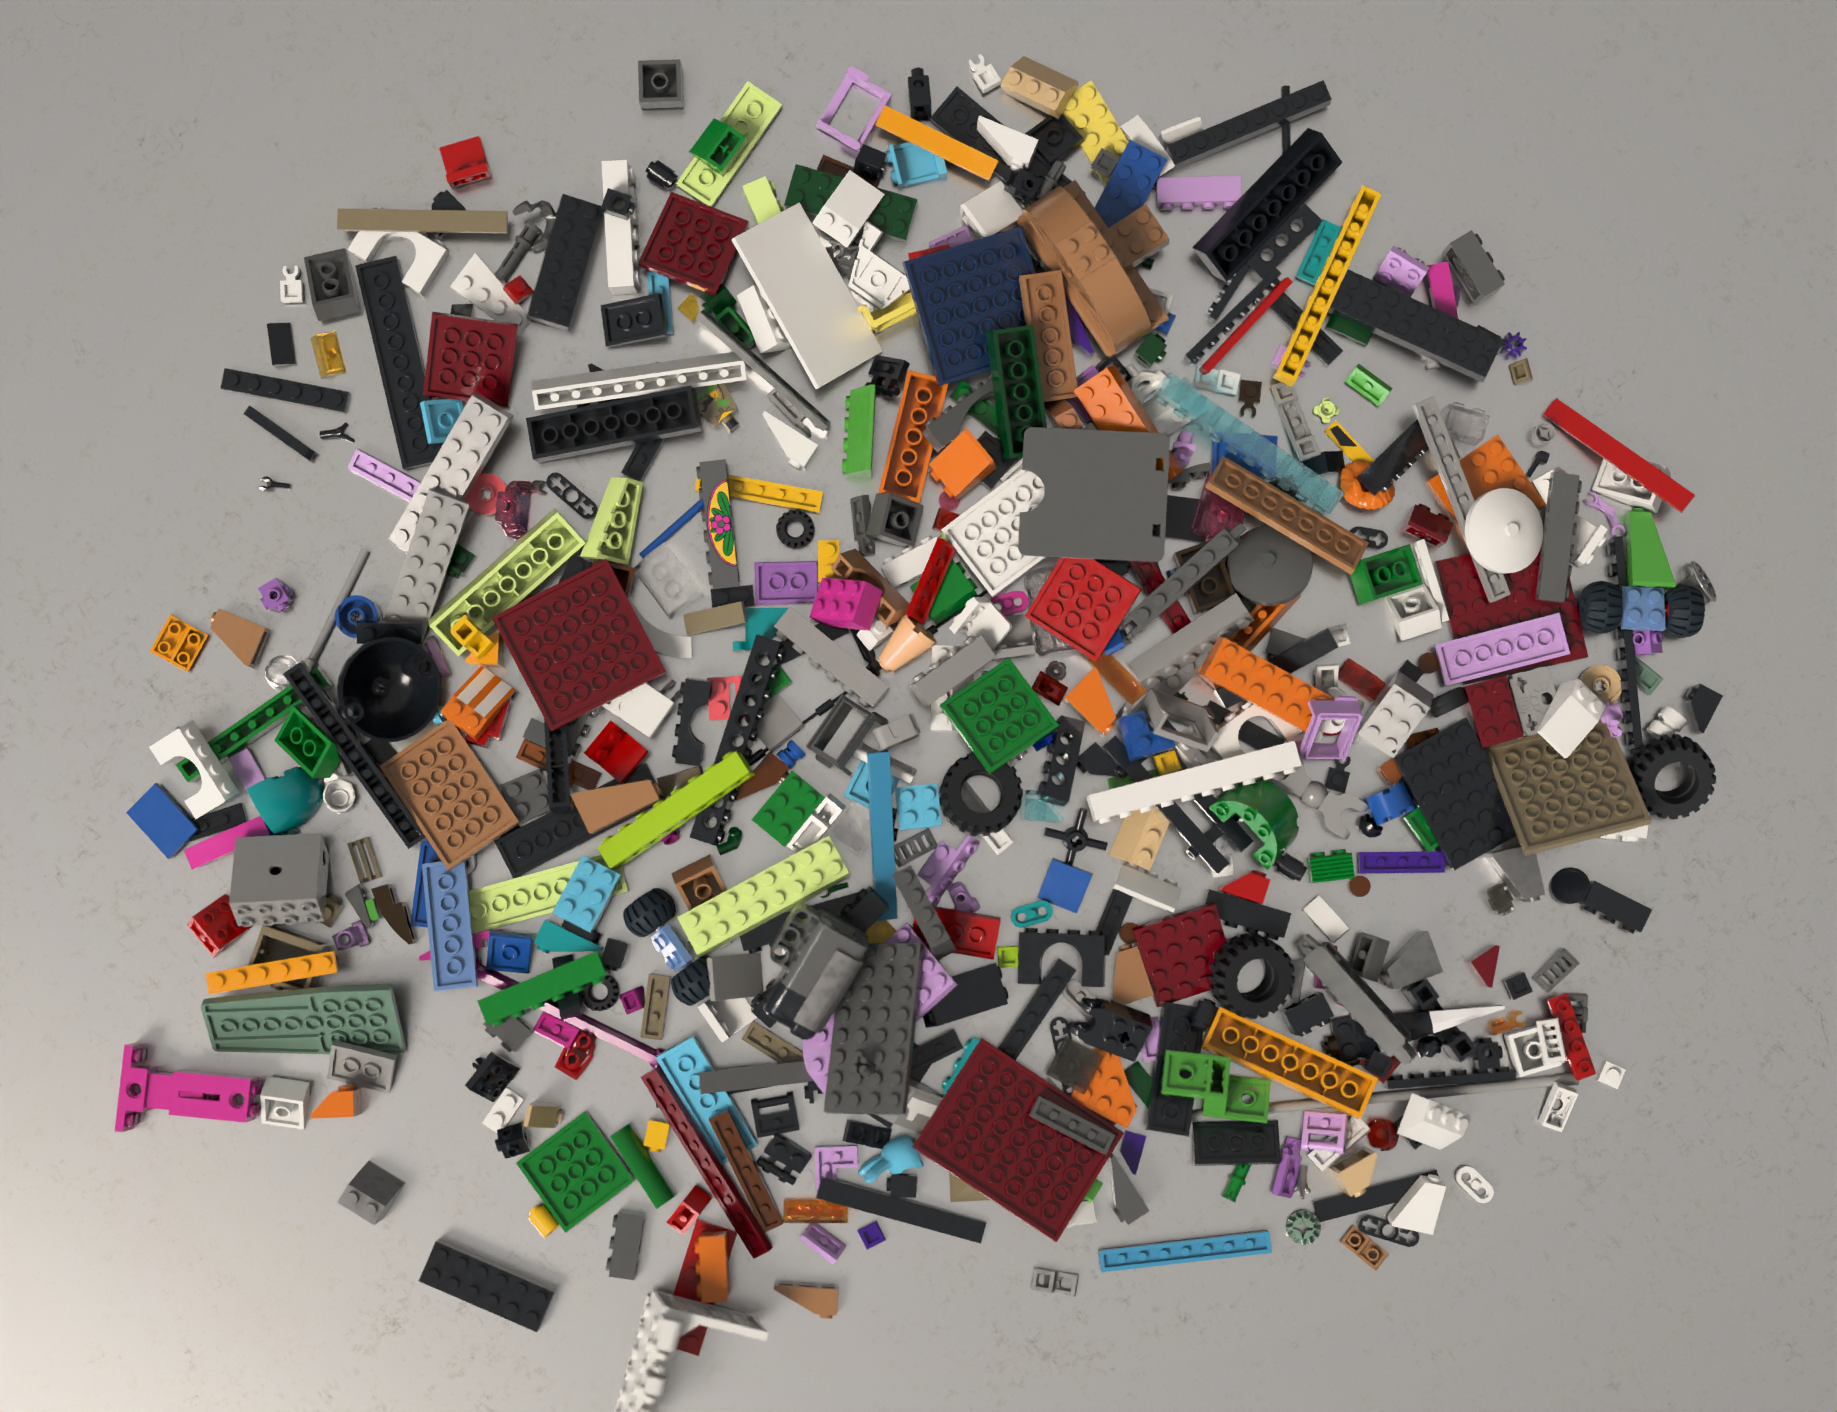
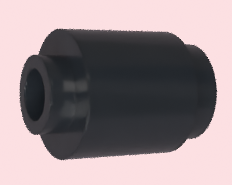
M659 160L655 163L652 161L645 171L648 173L647 178L663 189L667 188L670 190L678 178L674 170Z
M1285 853L1284 856L1281 855L1274 863L1277 867L1275 871L1292 881L1296 880L1299 882L1307 870L1303 862L1288 853Z
M1204 998L1203 1001L1199 1000L1191 1017V1026L1207 1032L1208 1028H1211L1218 1008L1215 1006L1216 1003L1207 998Z

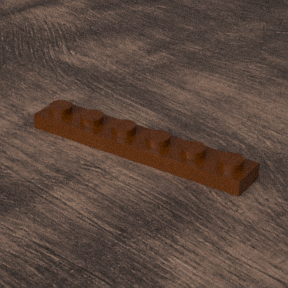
M729 1109L709 1117L708 1120L763 1232L765 1233L782 1225L784 1221Z

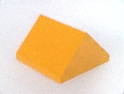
M495 631L489 637L495 644L481 659L471 653L465 661L472 666L503 667L504 640L501 634Z

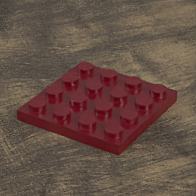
M671 192L638 261V266L712 295H717L737 252L731 239L745 232L749 226V221Z
M432 312L423 395L468 401L471 395L479 393L498 406L508 407L518 324Z
M1214 902L1133 928L1157 1007L1163 1006L1164 1002L1173 1003L1211 990L1210 986L1213 984L1209 982L1208 977L1209 974H1212V971L1209 969L1210 963L1215 961L1214 954L1222 950L1220 946L1224 942L1227 943Z

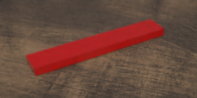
M1289 277L1282 279L1199 368V371L1203 375L1208 374L1293 281Z

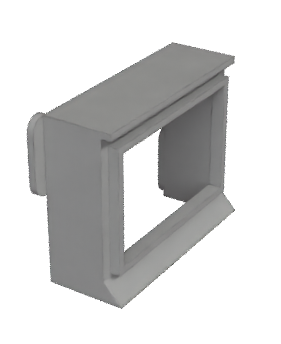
M1152 688L1141 705L1146 708L1154 725L1153 734L1205 752H1209L1219 735V731L1212 720L1215 718V715L1211 708L1206 705L1200 706ZM1167 718L1190 725L1194 728L1199 738L1164 727L1163 724Z

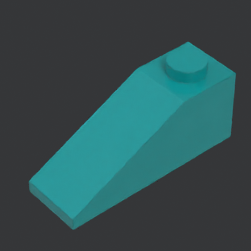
M548 919L544 920L533 942L538 945V950L547 954L549 951L584 952L603 951L604 949L603 946L593 943Z

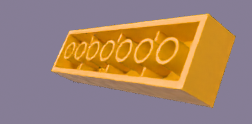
M1222 1007L1218 1008L1211 1028H1209L1201 1046L1202 1049L1215 1055L1231 1057V1062L1356 1119L1362 1118L1378 1078L1251 1020L1239 1017Z

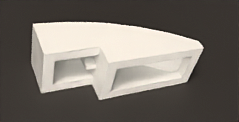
M1139 115L1120 126L1129 141L1132 140L1167 159L1159 177L1175 167L1163 146Z
M829 793L786 846L794 853H797L818 842L846 806Z

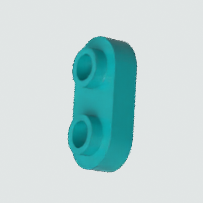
M1037 901L1015 908L1012 911L1011 920L1019 928L1028 927L1048 921L1052 917L1053 908L1047 901ZM1040 907L1046 909L1044 915H1039L1038 909ZM1019 913L1025 914L1026 918L1024 921L1018 920L1017 916Z

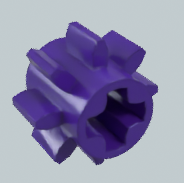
M1508 332L1506 334L1508 340H1503L1504 348L1501 352L1505 351L1508 353V358L1513 354L1519 358L1521 356L1519 350L1525 351L1527 349L1526 346H1523L1527 339H1522L1519 336L1520 332H1517L1514 336ZM1512 341H1515V346H1517L1515 349L1512 348Z

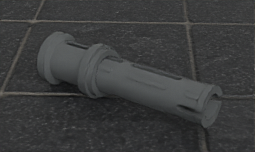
M527 220L525 222L526 226L520 235H516V242L494 274L504 282H506L526 249H531V243L537 234L542 232L541 229Z

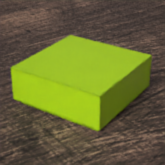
M1018 945L997 946L998 966L1000 968L1018 967Z

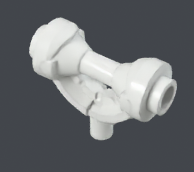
M1133 364L1125 368L1132 377L1128 385L1141 406H1143L1142 403L1145 397L1152 391L1165 390L1170 386V377L1164 370H1143L1138 372ZM1150 381L1143 389L1137 391L1141 382Z

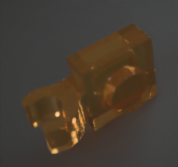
M1514 1011L1509 1020L1504 1021V1018H1499L1491 1021L1492 1025L1487 1026L1489 1035L1495 1036L1512 1030L1515 1027L1525 1026V1021L1520 1023L1516 1021V1017L1523 1014L1522 1011Z

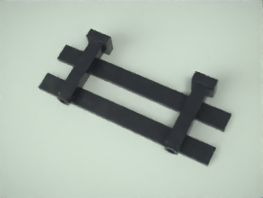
M1166 719L1163 726L1176 730ZM1148 723L1149 730L1154 731L1152 726ZM1116 735L1103 746L1106 752L1119 765L1115 769V773L1122 780L1129 776L1134 783L1153 778L1141 764L1148 757L1129 761L1126 747ZM1178 757L1182 770L1189 769ZM1202 793L1194 795L1193 799L1215 823L1204 834L1175 801H1173L1174 805L1163 808L1161 804L1155 805L1189 843L1190 846L1186 850L1187 854L1194 860L1200 856L1216 875L1229 864L1226 858L1213 845L1221 835L1224 834L1240 853L1253 842L1252 838L1237 823V821L1240 823L1243 821L1237 813L1233 814L1224 823L1209 808L1216 800L1213 795L1203 797Z

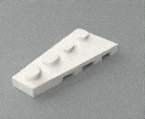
M474 253L450 287L496 321L518 324L517 336H520L531 320L526 318V312L519 304L516 305L503 290L504 286L477 254Z

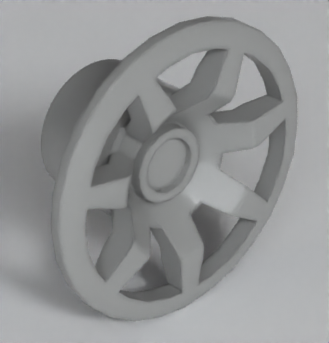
M1692 561L1691 566L1694 575L1681 581V584L1692 586L1702 594L1706 593L1713 602L1717 601L1715 590L1708 576L1697 562Z

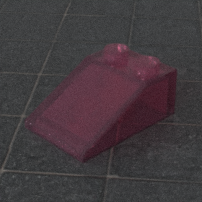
M1208 472L1190 533L1211 540L1223 529L1230 527L1233 530L1240 523L1243 524L1245 511L1205 488L1213 474Z

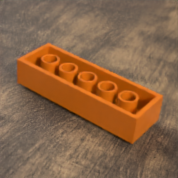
M1116 365L1105 368L1074 390L1099 430L1159 433ZM1171 451L1169 453L1168 482L1184 472ZM1156 458V470L1163 471L1164 458Z
M908 370L878 494L890 493L920 504L933 452L932 445L922 433L926 429L925 424L930 419L941 417L949 383L938 386L935 376Z
M1218 636L1199 672V675L1304 733H1306L1312 717L1308 701L1335 699L1225 637Z

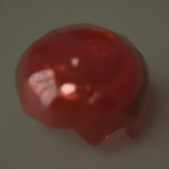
M1386 1118L1372 1120L1368 1126L1371 1130L1368 1133L1371 1146L1373 1148H1380V1151L1394 1149L1399 1139L1397 1126L1390 1119Z

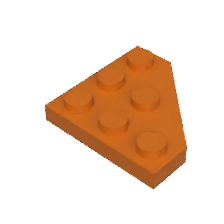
M1095 1048L1071 1098L1097 1114L1128 1128L1137 1109L1120 1057Z

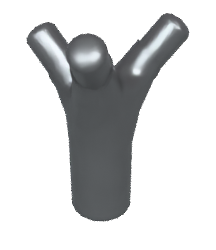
M1300 1166L1298 1180L1294 1188V1192L1298 1189L1300 1190L1301 1199L1305 1198V1190L1307 1193L1311 1192L1307 1184V1166Z

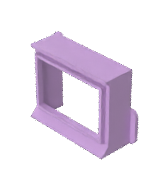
M850 66L821 119L817 120L816 128L825 131L859 152L874 129L884 106H887L891 100L892 94L868 81L869 77L866 73L854 66ZM853 83L882 99L858 141L828 125Z
M1337 696L1334 700H1309L1308 705L1312 713L1310 723L1303 741H1295L1300 760L1342 759V761H1345L1363 717L1357 698L1355 696ZM1322 719H1346L1337 743H1313Z

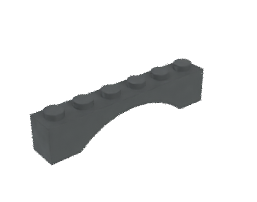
M991 375L988 377L989 381L985 384L983 382L977 384L972 389V394L969 396L964 394L956 401L957 405L953 408L949 405L941 412V417L938 419L933 417L925 424L926 429L922 434L937 453L945 449L959 435L965 414L975 404L994 396Z

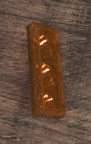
M1103 652L1097 662L1090 658L1087 660L1130 704L1133 705L1147 691L1112 654L1106 656L1105 652Z
M784 1200L783 1223H848V1207L824 1200Z

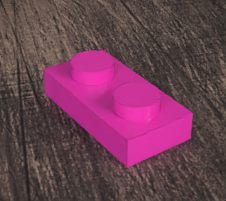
M542 1012L533 1028L535 1033L570 1051L581 1033L579 1029L545 1012Z

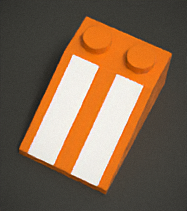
M481 665L453 694L440 713L448 721L478 741L516 690Z

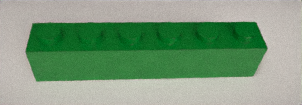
M596 951L487 996L477 1002L486 1025L493 1024L496 1027L506 1023L505 1018L513 1016L515 1019L525 1015L524 1010L529 1008L537 1010L546 1006L544 1002L552 999L553 1002L566 998L565 993L570 991L573 994L585 990L584 986L592 983L593 986L605 981L604 977L609 976L600 952Z

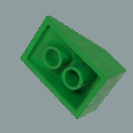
M1410 544L1361 559L1352 575L1350 574L1359 605L1423 584Z

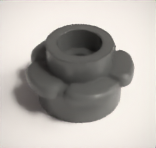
M1058 661L1050 662L1049 667L1046 668V675L1054 682L1064 679L1066 676L1065 664Z

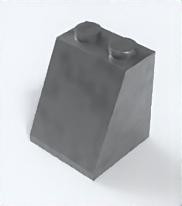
M1517 846L1484 854L1486 860L1516 899H1523V902H1533L1540 900L1539 896L1545 895L1536 853L1525 856L1522 847Z
M1417 932L1382 967L1380 978L1384 986L1387 985L1388 988L1395 990L1442 973L1443 970L1429 932Z
M368 1161L347 1185L337 1203L375 1225L383 1220L405 1182Z

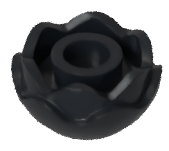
M1369 814L1362 815L1359 819V829L1367 837L1374 838L1382 834L1383 827L1377 826L1374 818H1371Z
M1426 1036L1419 1039L1415 1051L1420 1057L1426 1056L1431 1058L1436 1053H1441L1442 1044L1437 1038Z

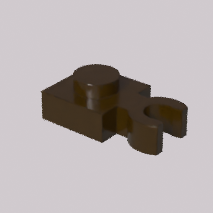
M1240 380L1238 402H1244L1239 412L1240 417L1244 416L1245 409L1251 410V418L1255 417L1256 408L1253 404L1260 403L1262 382Z

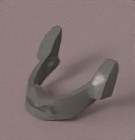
M526 200L515 207L513 214L516 216L526 211L530 213L535 208L541 209L539 214L546 219L545 231L541 238L531 247L533 252H538L547 246L556 213L550 202L541 200L530 204Z

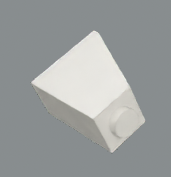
M1432 1174L1428 1176L1421 1175L1388 1214L1387 1219L1391 1226L1433 1235L1446 1189L1441 1178Z

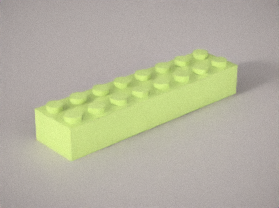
M554 508L435 613L428 621L429 626L459 656L467 648L450 633V629L464 614L485 633L495 624L492 619L493 616L517 605L585 544V541Z
M827 836L677 918L697 956L700 958L788 911L795 905L849 878L850 874L831 838Z

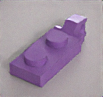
M1287 1137L1272 1194L1287 1198L1292 1197L1302 1161L1300 1156L1302 1140Z

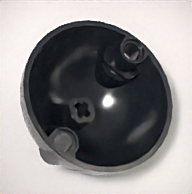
M385 637L371 640L361 645L347 658L338 678L337 697L339 701V715L347 720L359 733L376 741L398 742L416 735L432 720L440 703L441 679L434 660L421 646L404 638ZM425 661L427 668L421 672L420 665ZM377 682H380V684L378 685L379 689H375L377 687ZM353 706V715L349 717L348 709Z

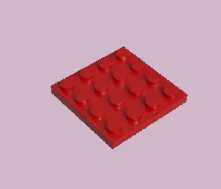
M1060 558L1025 617L1097 662L1142 589L1096 559Z

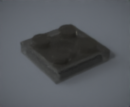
M1065 1036L1046 1075L1085 1095L1104 1056Z

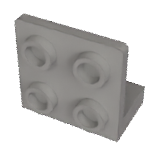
M1026 614L1005 616L1012 624V628L993 651L996 655L993 661L1007 659L1008 657L1011 659L1036 654L1035 645H1033L1030 619L1025 617Z

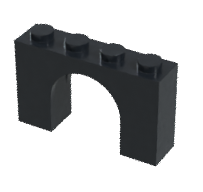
M1025 928V932H1019L1018 984H1041L1042 958L1044 953L1053 944L1067 943L1075 947L1081 955L1082 986L1105 987L1106 935H1101L1102 931H1089V935L1080 934V930H1067V934H1059V929H1046V933H1038L1037 928Z
M1428 979L1414 982L1402 989L1417 1012L1443 1010L1437 1001L1440 996ZM1456 1026L1433 1033L1441 1042L1449 1057L1454 1061L1462 1062L1478 1050L1466 1032L1459 1030Z

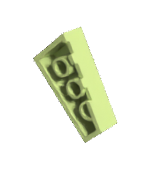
M610 478L581 552V557L602 561L607 559L610 563L629 566L643 482L629 478Z

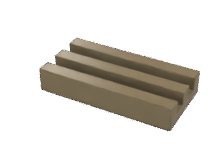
M369 837L347 843L360 884L381 878L382 876ZM362 843L366 844V848L375 872V875L373 876L371 875L370 868L362 847ZM356 845H357V848H358V851H359V854H360V857H361V860H362V863H363V866H364V869H365L367 878H364V875H363V872H362V869H361V866H360V863H359V860H358V857H357V854H356V851H355V847H354V846H356Z

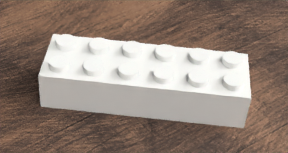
M627 160L601 161L603 199L607 188L631 195L634 200L633 203H636V192H634V187H632V184H635L633 167L629 166ZM617 201L614 204L615 209H622L625 206L624 201ZM634 210L633 215H629L628 220L604 213L608 288L612 295L638 294L637 288L641 287V278L638 271H636V267H639V254L635 250V246H639L638 233L634 229V225H637V212Z

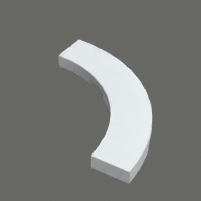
M629 594L628 600L654 650L671 657L692 658V637L672 635L651 625L638 612Z

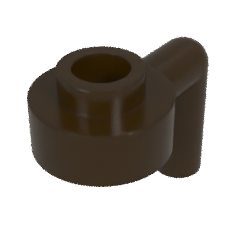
M1334 1035L1325 1037L1326 1041L1322 1042L1325 1054H1329L1330 1057L1339 1060L1340 1054L1336 1037ZM1356 1058L1343 1061V1063L1356 1066L1358 1065V1060Z

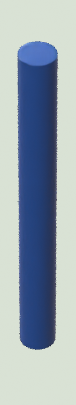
M704 500L697 501L641 551L639 555L644 560L648 558L704 507Z

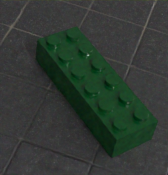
M796 164L784 206L790 208L800 202L806 214L817 217L844 178ZM877 188L885 195L867 221L882 230V236L907 243L918 199Z
M1034 325L985 331L1003 458L1023 457L1024 433L1028 428H1047Z

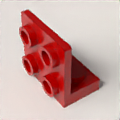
M479 136L440 147L439 150L447 173L445 176L451 188L491 177Z
M610 720L584 754L599 764L619 783L623 784L647 755L648 750Z
M226 894L195 914L187 924L213 958L220 954L226 945L251 928V926L237 925L229 904L230 898Z

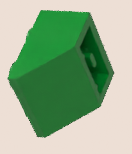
M713 118L689 153L724 177L748 142L747 138L733 127Z

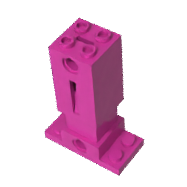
M143 1043L124 1045L115 1122L116 1132L134 1129V1126L138 1123V1113L136 1112H145L153 1108L169 1110V1115L244 1123L255 1120V1116L259 1115L260 1104L257 1103V1097L262 1091V1082H259L260 1077L187 1069L174 1071L173 1073L159 1072L158 1066L141 1065L146 1055ZM241 1094L244 1096V1103L240 1100Z

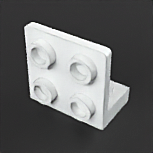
M746 998L710 1001L709 999L698 1007L721 1042H724L757 1019L751 1012V1005Z

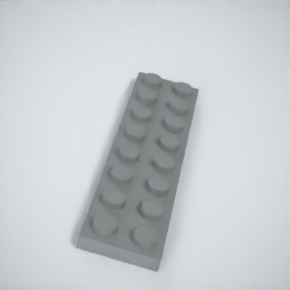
M431 488L428 490L384 621H422V642L471 504Z

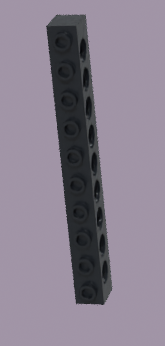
M756 634L714 763L718 764L723 760L722 757L731 751L742 753L746 761H749L752 753L750 749L751 743L758 736L759 730L756 729L758 722L762 721L765 714V709H763L765 701L770 699L772 693L770 688L772 680L775 681L779 669L776 668L778 661L782 660L785 654L783 643ZM769 655V664L763 666L761 664L762 657ZM762 675L764 678L763 683L756 686L754 683L756 676ZM756 695V704L749 706L748 698ZM749 715L750 723L747 726H742V717ZM742 735L744 739L743 744L736 747L734 740L737 736ZM737 787L722 797L723 805L717 808L713 803L697 814L690 838L714 846H718V843L723 841L725 835L723 828L725 822L728 823L732 814L730 810L731 802L736 801L738 795ZM714 816L717 823L713 828H710L708 826V819Z
M302 660L283 673L325 734L335 743L340 755L407 848L410 849L426 838L379 765L348 722L339 715L338 708L305 662Z

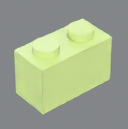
M766 176L742 186L758 224L784 211L781 201H776L773 193H776V189L772 180L768 182Z

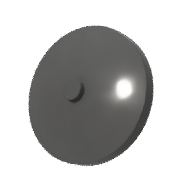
M1269 525L1253 528L1239 537L1242 540L1239 546L1228 555L1227 572L1234 590L1242 598L1256 605L1277 606L1295 599L1303 592L1311 579L1313 570L1312 555L1309 549Z

